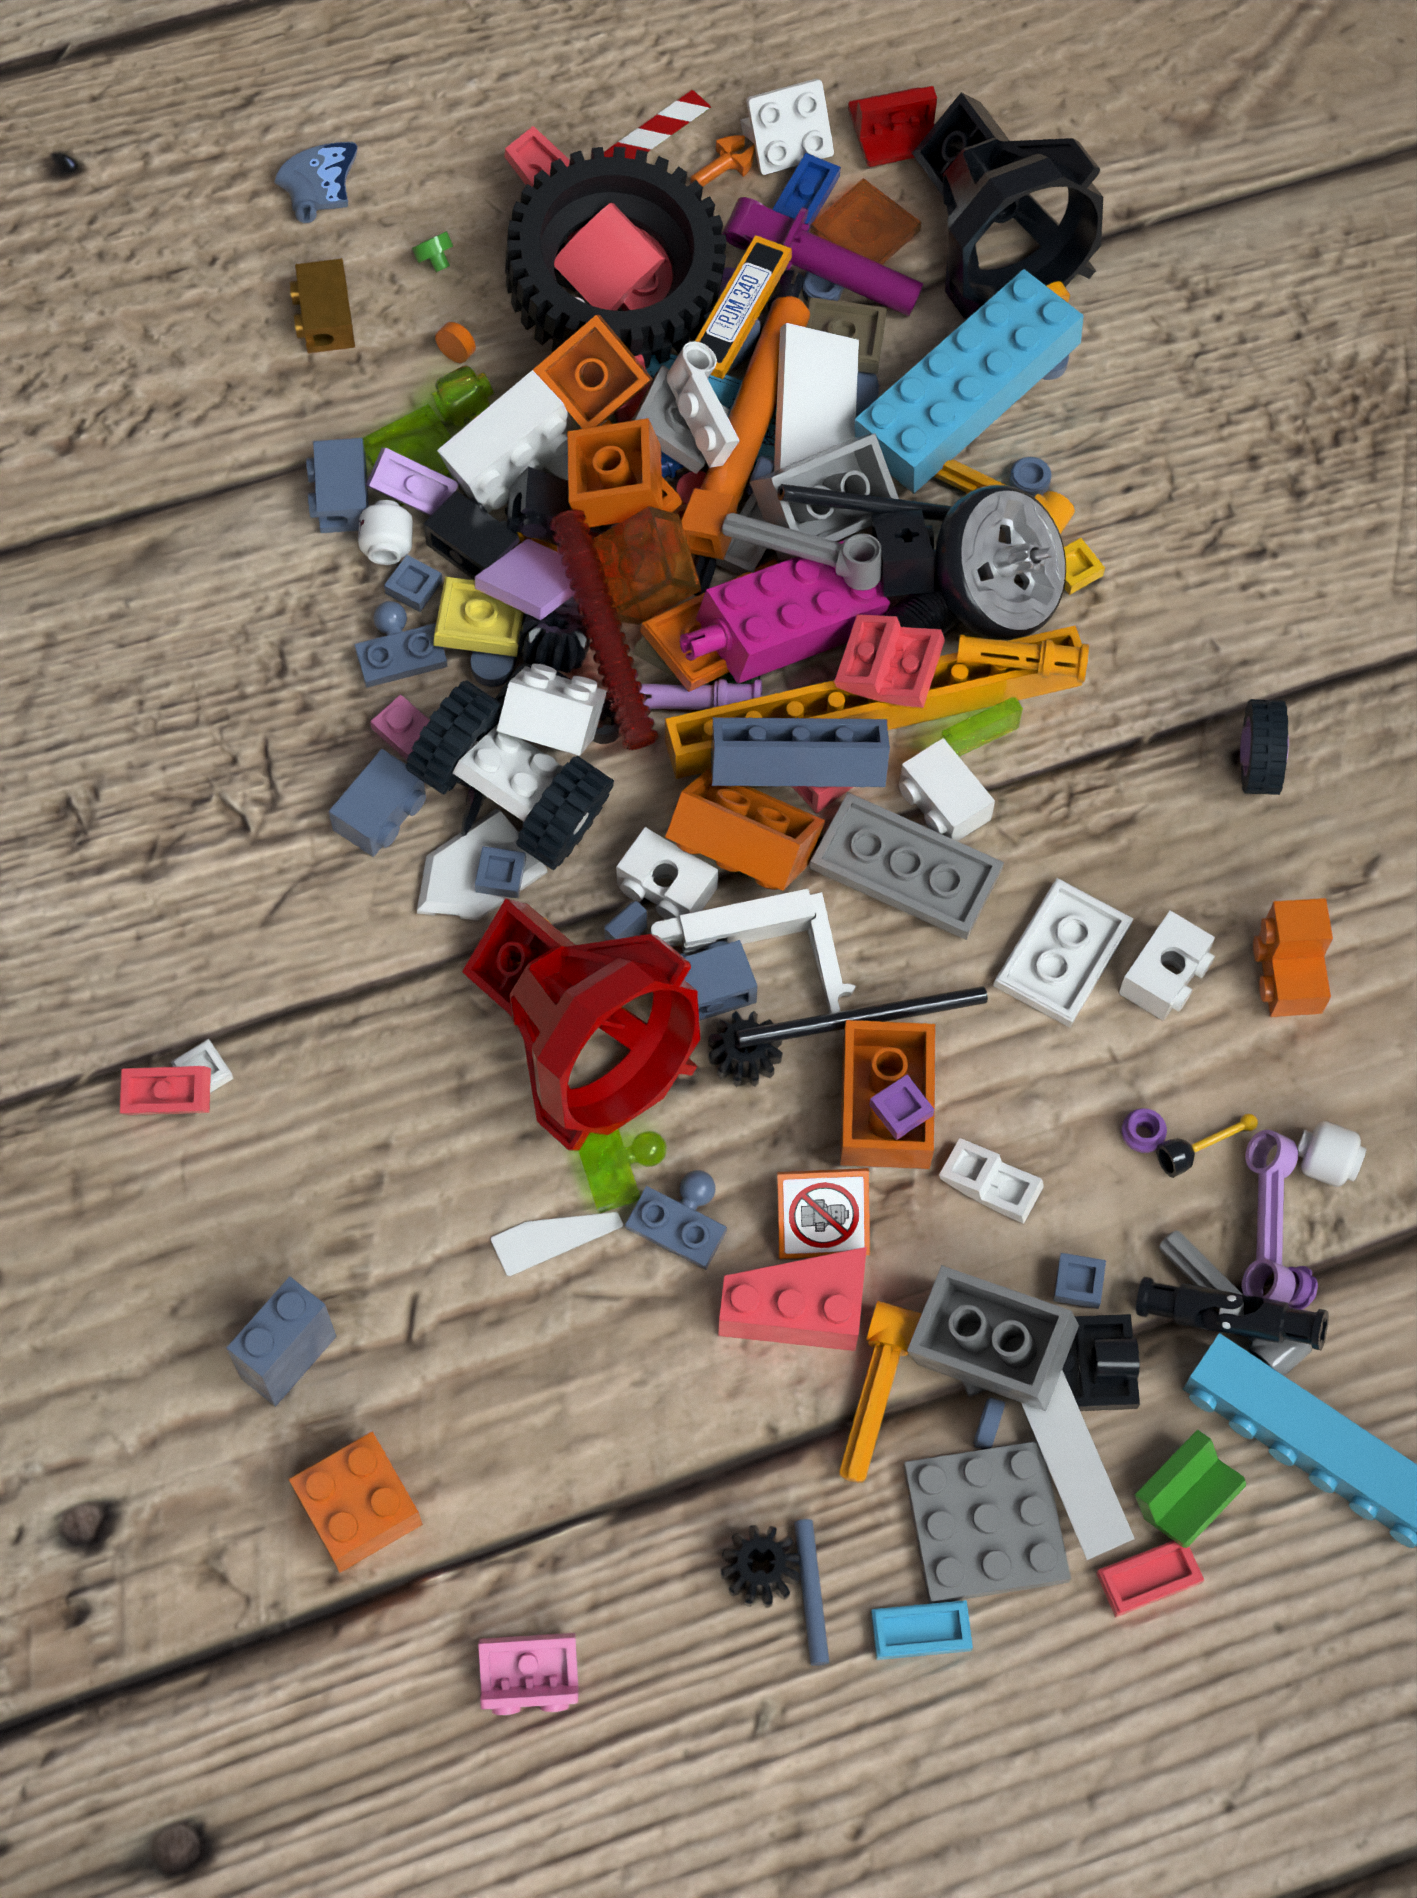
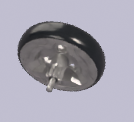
M989 485L970 491L961 497L946 514L937 537L935 563L942 594L954 615L975 634L994 640L1008 641L1022 638L1042 628L1057 610L1066 582V556L1063 541L1053 518L1045 507L1033 496L1019 488L1006 485ZM1000 526L1005 532L1006 543L998 541ZM1018 574L1024 583L1022 588L1013 581Z

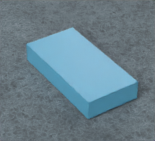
M967 1600L871 1610L876 1660L969 1652L973 1649Z

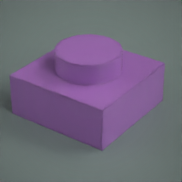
M908 1074L870 1098V1107L896 1140L934 1114V1108Z

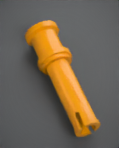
M960 634L957 662L1038 670V675H1042V678H1048L1050 674L1076 677L1078 682H1085L1089 644H1082L1081 647L1055 645L1053 640L1046 639V641H1042L1041 645L969 637Z

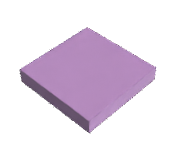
M527 538L476 575L475 589L542 620L593 581V569Z

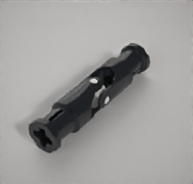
M1145 1276L1139 1285L1136 1299V1314L1141 1317H1147L1149 1314L1172 1318L1179 1325L1237 1334L1279 1344L1283 1343L1284 1340L1310 1344L1312 1349L1320 1351L1326 1340L1329 1313L1323 1309H1318L1317 1312L1291 1308L1289 1303L1284 1301L1240 1295L1182 1283L1180 1287L1156 1283L1154 1279ZM1212 1307H1220V1312H1217Z

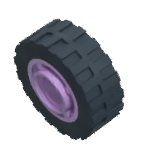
M1249 699L1247 702L1240 744L1242 790L1246 794L1280 795V792H1282L1289 746L1287 706L1283 700Z

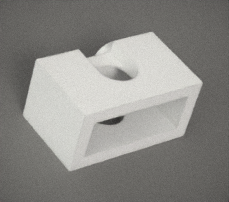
M646 827L616 866L617 885L620 890L634 901L640 902L643 898H646L657 905L656 911L666 920L702 911L718 888V869L696 856L679 849L677 845ZM661 878H669L674 881L669 887H661L655 883Z
M1170 910L1125 975L1119 994L1164 1021L1172 1008L1179 1012L1185 1005L1193 989L1187 986L1194 975L1202 978L1215 958L1214 955L1209 953L1215 937ZM1163 965H1172L1179 969L1181 973L1176 975L1167 970Z

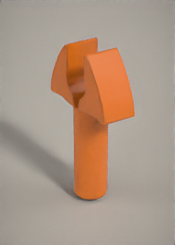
M744 135L728 136L716 140V152L720 156L690 177L691 183L697 180L704 187L728 169H735L744 177L753 164L755 145L749 147L742 154H733L745 146Z

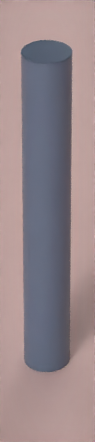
M803 1519L795 1521L794 1527L797 1553L801 1556L799 1570L811 1666H821L830 1662L813 1520Z

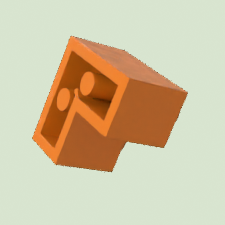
M1326 898L1273 901L1267 917L1261 920V931L1253 939V953L1255 961L1262 962L1264 976L1260 977L1259 982L1260 997L1262 1002H1268L1270 1017L1323 1014L1331 998L1324 956L1333 940Z

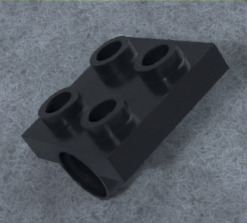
M1131 1314L1074 1316L1079 1327L1062 1370L1079 1410L1138 1409L1140 1405L1138 1389L1140 1359L1137 1339L1133 1337Z

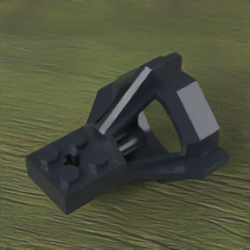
M961 92L912 154L942 194L943 202L947 207L948 249L945 292L963 318L967 320L1023 269L1045 286L1061 281L1066 287L1077 274L1090 279L1096 272V269L1089 260L1101 247L1104 197L1092 183L1099 175L1100 168L1079 141L1073 138L1010 141L983 104ZM1051 187L1068 188V204L1060 224L1030 193ZM1014 218L1041 246L1034 253L1015 264L1003 268L985 270L979 267L975 244L994 222L1005 223Z

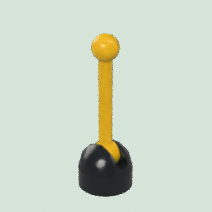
M1245 1114L1241 1117L1240 1122L1193 1144L1180 1138L1165 1141L1157 1145L1156 1154L1164 1172L1169 1177L1174 1178L1192 1167L1195 1152L1240 1131L1255 1130L1258 1120L1253 1114Z

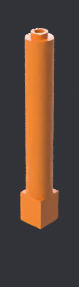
M780 297L772 303L728 416L740 441L723 466L708 468L701 488H694L680 523L679 532L684 552L721 560L725 558L732 537L725 536L722 533L724 519L727 514H737V507L777 405L780 327L786 323L806 327L810 319L809 309L796 297Z

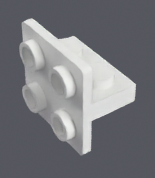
M816 78L747 98L749 117L740 120L742 132L755 145L759 171L763 175L798 166L805 153L820 159L833 156L834 149L821 80Z

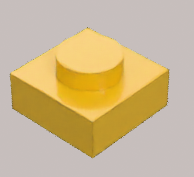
M1082 538L1064 547L1066 556V582L1064 589L1069 595L1103 576L1104 565Z

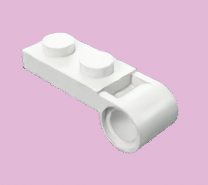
M692 341L684 345L669 369L667 382L676 398L675 402L678 405L679 412L684 417L696 445L702 452L709 468L723 466L740 440L708 380L717 364L716 356L707 345Z

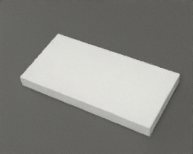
M789 323L780 327L774 471L855 438L859 340Z

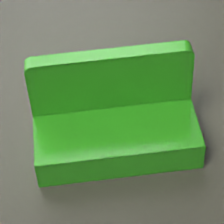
M1197 1429L1140 1488L1135 1497L1144 1520L1183 1548H1187L1246 1487V1481L1244 1476L1218 1459L1212 1439Z

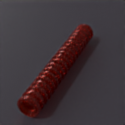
M576 509L564 511L553 517L549 522L551 530L556 531L553 534L555 542L560 543L557 546L558 553L564 555L561 558V563L564 567H568L565 570V575L568 579H572L569 587L572 591H575L573 599L576 603H579L577 607L578 613L584 616L581 619V623L584 627L588 628L585 631L587 639L592 640L589 647L591 651L596 652L593 659L595 663L600 664L597 671L600 676H604L601 684L604 688H608L606 698L612 700L609 708L611 712L616 713L613 720L616 725H620L617 732L620 737H624L621 743L622 747L628 750L647 747L658 739L659 734L657 730L652 729L655 722L653 718L648 717L651 710L648 705H644L647 698L644 693H640L643 686L640 681H636L639 674L635 668H632L635 662L632 656H628L631 650L628 644H624L626 635L624 632H620L622 623L616 619L618 611L615 607H612L614 599L611 595H608L610 587L607 583H604L606 575L603 571H600L602 563L600 559H596L598 551L596 547H592L594 539L592 535L588 534L590 527L588 523L584 522L586 515L584 511Z

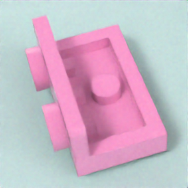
M575 1633L479 1639L481 1709H492V1713L496 1715H510L520 1712L521 1707L540 1706L542 1711L558 1712L568 1709L569 1704L578 1703L579 1687Z

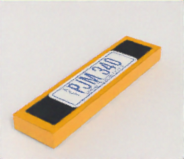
M757 235L754 236L695 340L707 345L716 356L717 364L710 375L722 380L724 379L791 260L792 248Z

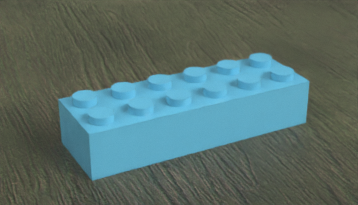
M1023 269L855 418V438L875 433L890 475L914 494L937 474L948 460L951 461L1081 344L1084 315Z

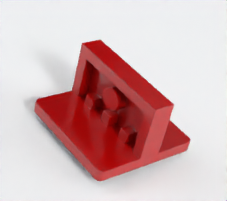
M933 86L911 88L853 100L848 103V111L867 166L873 167L915 158L912 152L935 125L937 95Z

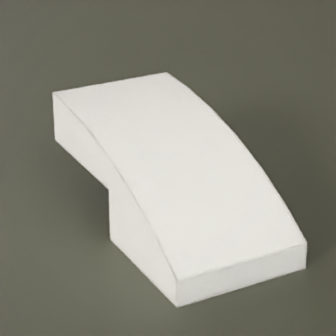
M959 1138L939 1174L941 1180L968 1197L1023 1224L1044 1187L1041 1178L1007 1165L1001 1161L1000 1154Z

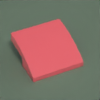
M609 203L555 257L554 267L591 306L617 311L635 288L642 289L666 258L614 203Z
M857 614L834 681L836 687L876 701L923 708L945 642L942 630L901 627L897 616Z

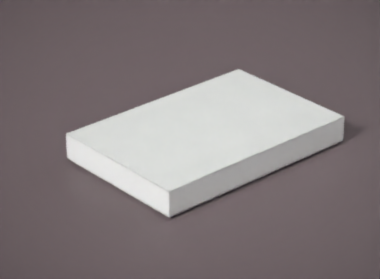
M1056 878L997 975L993 986L1071 1028L1129 930L1133 918Z

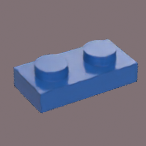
M805 153L772 210L794 219L801 208L804 207L809 210L805 224L809 223L810 229L837 183L841 167Z

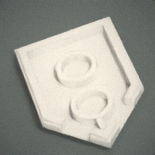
M494 809L475 822L466 836L463 837L460 832L426 856L417 914L435 916V913L460 916V919L478 921L500 906L505 898L510 899V897L476 893L475 881L482 846L525 852L516 844L519 832L500 810ZM525 852L526 863L520 891L548 873L545 865L527 852Z

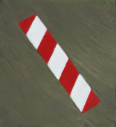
M691 90L604 151V157H613L614 147H626L625 158L635 159L637 149L649 152L710 109L711 106L694 90Z

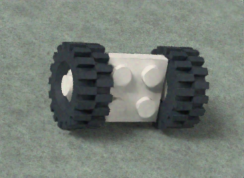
M468 680L462 681L458 687L456 686L451 690L449 697H445L440 703L439 709L430 716V721L423 727L419 733V739L414 742L411 748L413 751L408 755L406 760L408 763L405 765V768L443 795L448 790L451 791L456 782L459 783L461 780L480 791L524 822V827L519 832L516 841L517 846L550 869L555 870L557 866L564 862L566 857L568 858L576 844H579L585 832L593 824L595 817L599 815L603 808L602 805L607 801L610 795L609 792L614 786V780L579 756H574L569 763L567 762L562 766L554 758L544 754L525 740L498 732L497 727L503 704Z

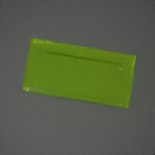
M1011 697L942 730L941 739L944 738L960 757L1018 729L1023 707L1016 697Z

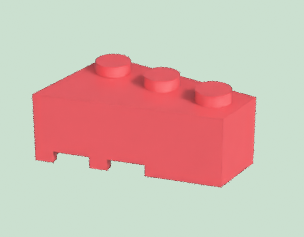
M867 1247L725 1275L718 1336L855 1351L859 1336Z

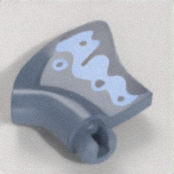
M336 142L309 148L288 159L279 169L275 178V184L289 193L292 208L298 221L302 223L314 221L317 216V210L348 207L346 179L357 156L358 146L356 143Z

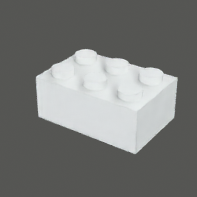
M532 370L437 451L454 481L459 482L458 486L469 498H474L478 503L480 502L487 510V513H489L493 509H499L507 503L510 486L528 466L542 471L543 467L555 456L560 457L567 453V431L575 430L564 403Z

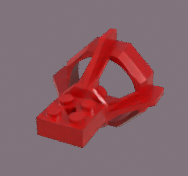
M505 898L462 973L512 1017L514 1025L518 1026L524 1040L536 1120L566 1149L578 1151L590 1132L610 1135L663 1100L679 1074L692 1076L698 1067L689 1058L700 1041L698 991L684 980L691 969V964L658 935L654 934L575 945L530 905ZM653 992L652 1009L647 1023L622 1007L641 995ZM598 1028L630 1049V1052L607 1074L588 1085L570 1089L568 1082L573 1066L581 1050Z

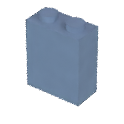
M289 1276L226 1348L240 1378L276 1407L337 1336L326 1304Z

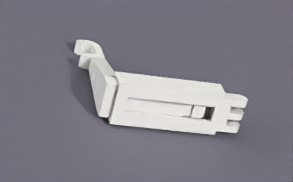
M809 889L798 890L680 915L677 918L655 922L651 927V934L658 935L671 947L681 945L683 954L687 956L702 952L707 946L719 941L731 943L740 940L742 944L808 930L829 1014L841 1012L838 999L842 996L850 997L856 987L852 984L842 983L822 892L810 895Z

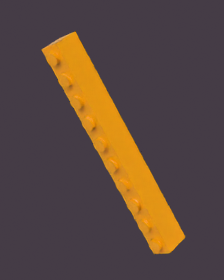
M1076 625L1008 640L1011 642L1041 645L1042 641L1049 639L1053 640L1055 645L1081 647L1082 645ZM958 652L939 657L923 708L890 704L865 698L836 687L835 680L665 718V744L675 779L704 773L706 770L711 769L713 717L887 719L888 730L1070 689L1082 686L1083 682H1078L1076 677L1050 674L1048 678H1042V675H1038V670L957 662Z

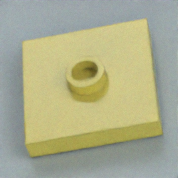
M445 576L433 646L517 657L519 648L518 637L523 624L524 612L475 589V580Z

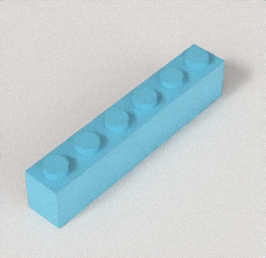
M1219 1333L1183 1388L1184 1391L1190 1394V1400L1200 1409L1210 1413L1216 1411L1229 1420V1426L1242 1437L1247 1439H1253L1254 1437L1268 1446L1269 1453L1279 1462L1287 1466H1293L1294 1464L1308 1473L1309 1480L1319 1489L1327 1493L1336 1492L1350 1502L1349 1507L1359 1516L1371 1521L1376 1519L1391 1529L1389 1531L1390 1535L1399 1543L1409 1548L1417 1547V1464Z

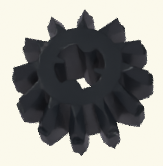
M554 610L542 620L527 615L525 622L522 624L521 631H519L518 653L524 657V662L527 664H541L549 666L556 671L560 670L570 673L572 669L581 668L583 661L586 659L590 645V630L584 626L582 620L572 619L569 613L563 615Z
M735 1011L732 1014V1024L720 1019L716 1025L718 1034H711L708 1039V1046L713 1049L708 1055L709 1063L719 1065L717 1075L720 1079L733 1074V1085L736 1088L742 1083V1078H748L754 1087L759 1084V1074L771 1079L775 1070L773 1064H779L782 1061L783 1053L778 1049L782 1045V1041L751 1046L753 1051L748 1053L746 1047H743L744 1053L737 1050L734 1041V1031L773 1024L771 1019L758 1024V1014L755 1011L750 1013L748 1020H742L741 1015Z
M751 1525L749 1527V1541L741 1534L735 1533L732 1536V1542L737 1550L728 1548L723 1549L722 1559L731 1565L721 1569V1578L726 1580L736 1579L729 1587V1594L736 1596L745 1589L747 1591L745 1605L749 1607L754 1604L756 1595H762L765 1608L772 1607L773 1591L781 1599L786 1600L790 1596V1591L785 1583L798 1584L800 1580V1574L791 1568L801 1563V1556L799 1553H786L793 1544L791 1537L787 1536L778 1543L775 1542L777 1528L774 1526L768 1528L766 1538L760 1537L758 1527ZM753 1559L760 1563L766 1559L769 1560V1573L766 1574L764 1571L759 1570L754 1574L752 1572Z

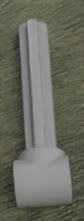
M736 513L727 514L724 519L722 533L725 536L836 567V575L842 576L845 583L853 589H871L881 579V544L875 537L869 534L853 535L850 538H846L843 544Z
M1180 1231L1170 1233L1159 1246L1160 1251L1194 1285L1243 1295ZM1248 1338L1252 1342L1249 1347V1353L1283 1376L1288 1374L1312 1351L1310 1344L1284 1340L1283 1343L1279 1344Z

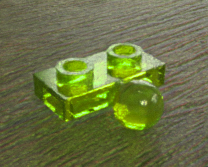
M617 1129L610 1135L590 1132L578 1151L598 1213L600 1214L639 1200L641 1195L631 1164L639 1163L642 1166L653 1167L664 1160L667 1153V1145L659 1133L644 1131L634 1138L631 1146L625 1147L620 1129Z

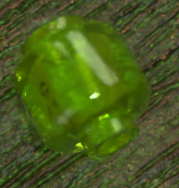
M467 365L439 377L435 382L436 391L431 393L444 422L446 423L451 420L456 426H463L474 420L490 406L488 397L494 395V391L485 373L482 372L477 375Z

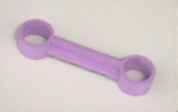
M1262 1130L1252 1137L1245 1154L1249 1169L1258 1173L1256 1261L1251 1263L1244 1273L1242 1291L1246 1296H1257L1289 1303L1295 1292L1296 1281L1293 1272L1282 1265L1284 1178L1291 1174L1297 1164L1298 1148L1290 1138L1272 1130ZM1277 1144L1276 1156L1274 1160L1268 1166H1266V1159L1268 1153L1271 1150V1148ZM1274 1272L1273 1286L1269 1293L1263 1296L1265 1281Z

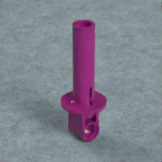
M747 197L738 198L722 232V235H726V242L746 251L754 236L757 235L792 248V258L786 267V271L790 270L791 266L794 265L908 317L910 316L924 283L808 232L809 223L805 224L809 210L804 207L792 219L767 208L754 199Z

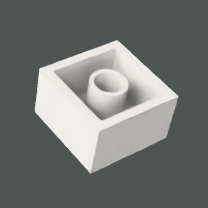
M532 664L531 668L525 666L509 681L497 731L580 756L595 737L607 691L597 688L598 683L586 677L573 676L572 680L556 676L557 671L549 666Z

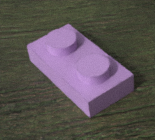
M381 448L365 486L431 516L456 491L459 482L388 448Z

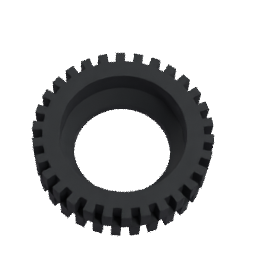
M603 147L592 148L590 160L584 159L581 150L571 153L568 167L559 158L551 163L550 176L543 170L534 176L533 187L527 184L521 192V201H516L513 207L512 220H509L505 262L508 294L512 293L511 305L515 313L521 311V323L526 330L535 326L534 339L543 346L550 338L553 340L552 352L595 315H601L634 356L642 354L645 368L650 366L651 355H655L659 364L670 360L672 347L679 354L684 345L689 342V337L694 341L696 340L703 328L704 315L713 310L717 303L726 261V235H721L723 228L720 215L713 216L715 204L710 196L701 200L703 187L697 180L686 186L687 172L678 166L673 174L668 173L669 160L658 156L655 164L652 165L646 163L648 152L638 149L635 159L625 158L626 147H614L613 157H604ZM609 203H614L636 227L652 235L662 245L671 263L673 280L666 297L651 306L628 311L601 309L576 299L557 283L554 272L556 254L562 243L573 232L584 227Z

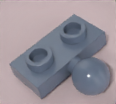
M393 601L381 603L376 608L373 616L377 629L387 636L355 644L366 688L448 667L443 647L433 646L436 623L403 631L402 629L407 622V614L399 603Z
M701 1170L691 1171L682 1178L680 1182V1194L682 1197L680 1203L646 1186L625 1224L627 1230L707 1270L727 1232L726 1226L696 1211L698 1206L706 1205L712 1200L716 1190L713 1178Z

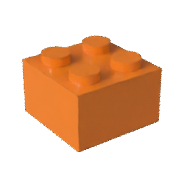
M595 315L533 369L540 379L564 403L566 410L582 429L600 426L653 380L601 315Z
M649 418L567 431L569 504L582 529L663 516L661 445Z
M373 1431L289 1479L297 1498L339 1573L423 1525L416 1506Z

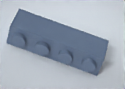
M713 717L711 741L712 786L886 787L890 752L887 719Z

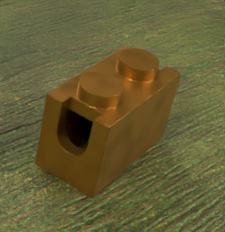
M343 258L295 264L297 280L289 281L293 306L300 305L301 308L300 314H294L297 339H306L308 354L355 348Z

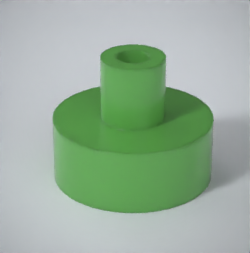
M446 231L411 249L418 263L429 258L435 272H438L450 266L443 251L454 245Z

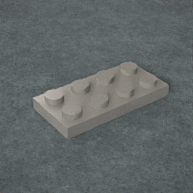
M847 792L810 861L811 870L967 940L1004 865V862L849 792Z

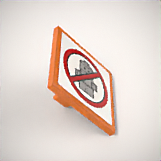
M868 1168L777 1172L779 1259L813 1258L867 1247L866 1255H870Z

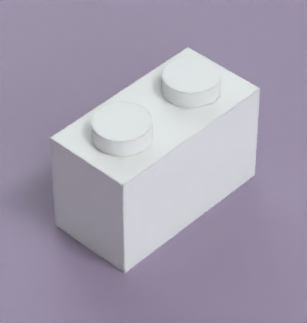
M944 738L902 764L899 789L908 803L911 805L916 804L924 813L925 822L929 829L959 841L991 820L995 800Z

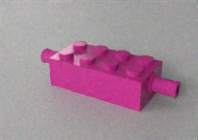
M796 557L706 589L696 617L702 629L682 634L680 636V647L683 653L692 651L685 656L689 661L717 651L721 659L725 660L728 670L737 684L848 643L857 614L883 616L890 602L886 596H883L880 581L871 589L856 590L849 587L842 576L836 575V567Z

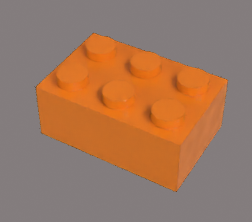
M708 769L681 791L665 838L676 842L677 847L687 853L702 854L716 860V864L724 870L730 872L740 871L755 878V882L764 888L784 891L809 865L825 820L749 786H712L711 769Z
M845 1021L842 1052L840 1165L930 1169L934 1153V1114L896 1140L870 1107L869 1103L870 1098L908 1074L934 1108L935 1113V1024Z

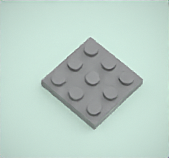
M1037 1441L904 1462V1474L929 1604L952 1602L1070 1582L1071 1576L1049 1470Z

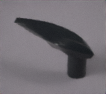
M461 780L459 783H456L469 788L461 827V834L464 837L473 825L486 796Z

